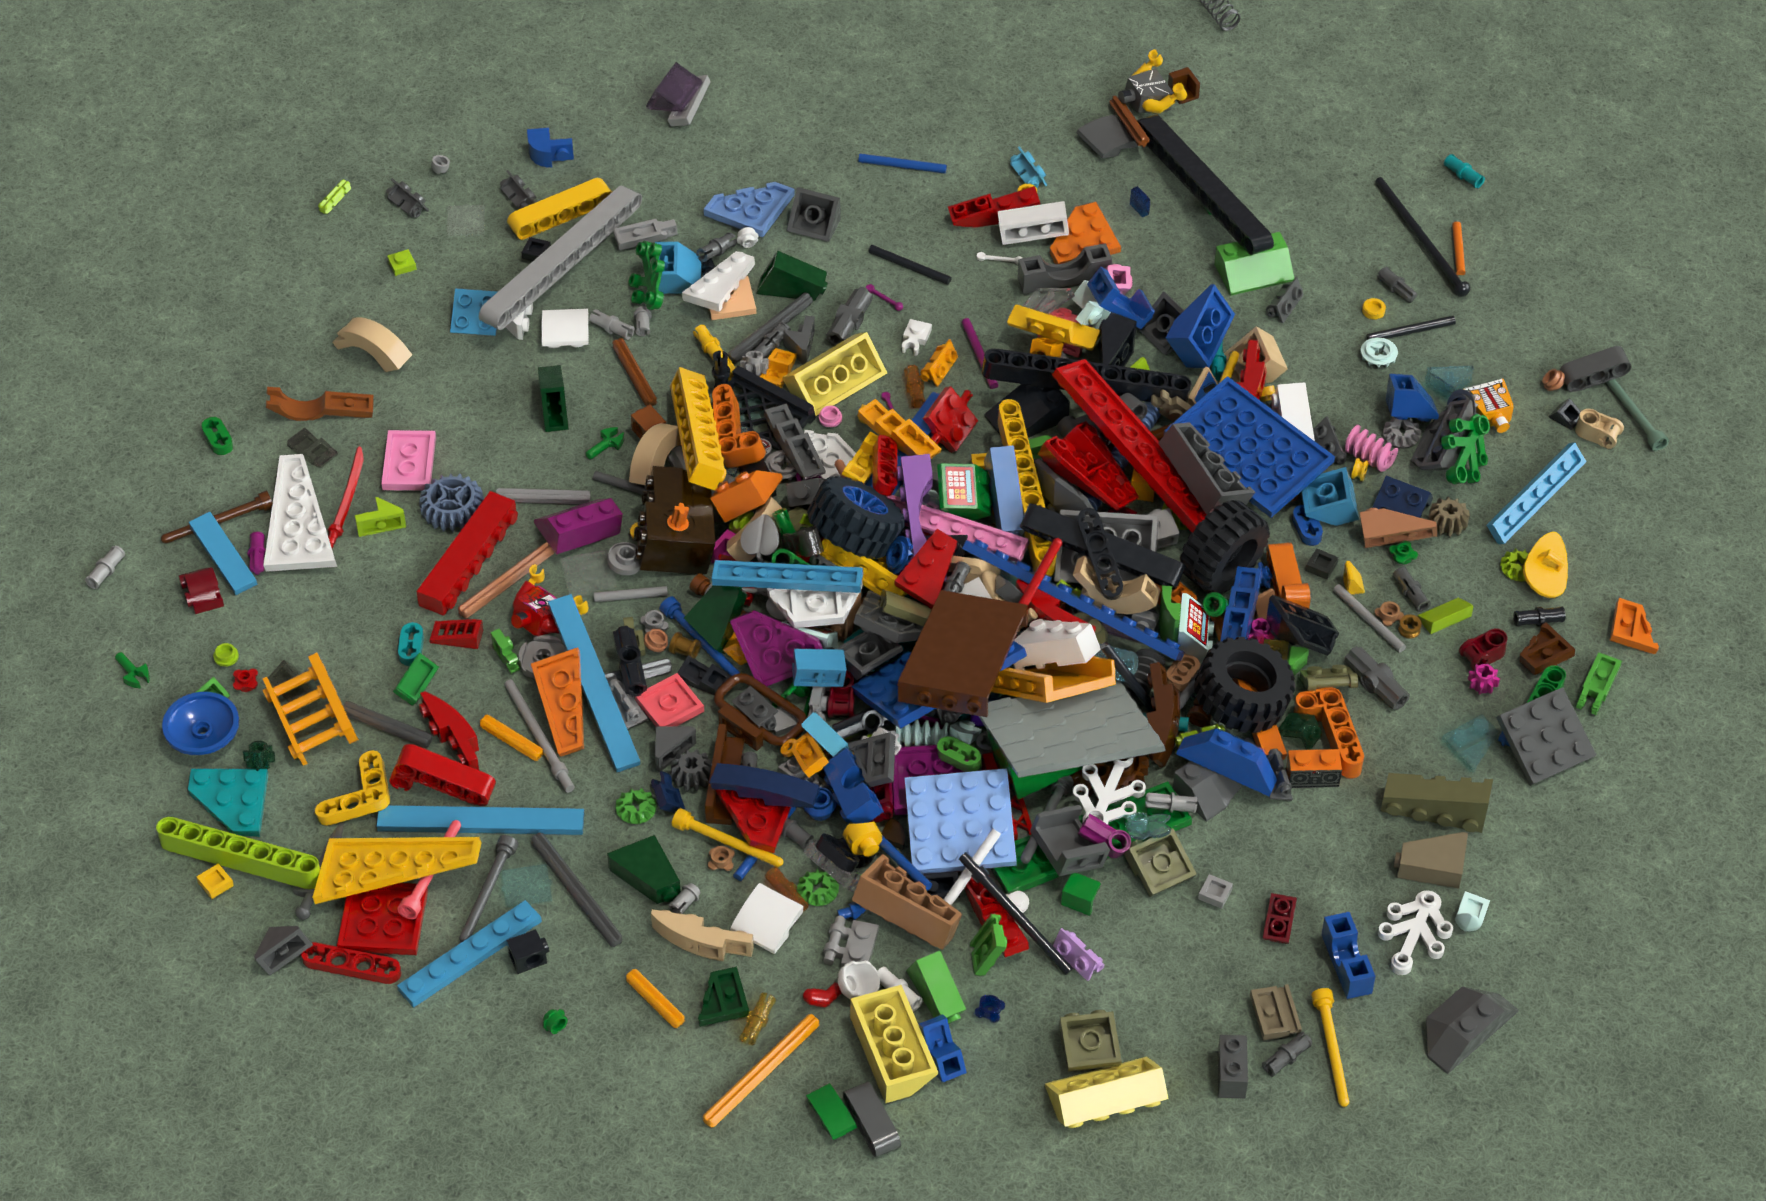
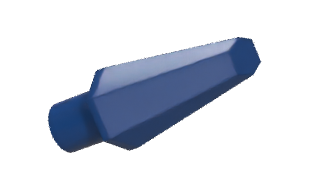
M852 902L848 904L849 907L837 910V914L845 919L852 917L855 920L866 909Z

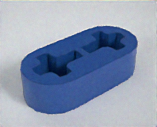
M1304 505L1296 506L1293 511L1292 520L1301 541L1310 546L1319 544L1323 534L1319 520L1307 517V521H1305ZM1308 529H1310L1311 533L1315 536H1312L1310 533H1308Z

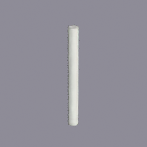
M993 828L972 857L979 866L1001 835V833ZM966 867L943 899L951 906L971 879L972 873Z

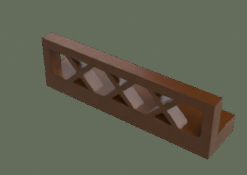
M719 724L705 802L706 823L732 825L733 818L716 793V789H712L710 785V780L717 763L742 764L741 755L744 752L745 738L727 737L726 724Z

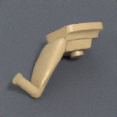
M953 556L948 572L952 573L956 563L959 561L967 563L971 569L964 584L979 577L992 599L1005 601L996 593V577L1000 575V568L980 559ZM1032 608L1028 609V623L1038 618L1037 613Z

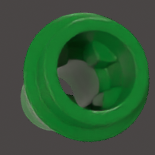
M1217 592L1209 593L1203 601V609L1211 617H1218L1225 613L1226 606L1229 605V599Z

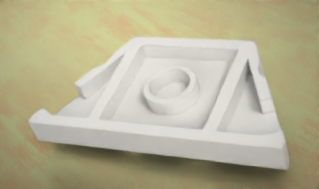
M767 588L768 597L793 628L844 624L859 593Z

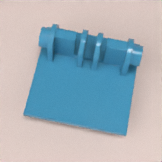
M455 289L450 333L496 336L497 329L480 321L479 312L482 306L497 291Z

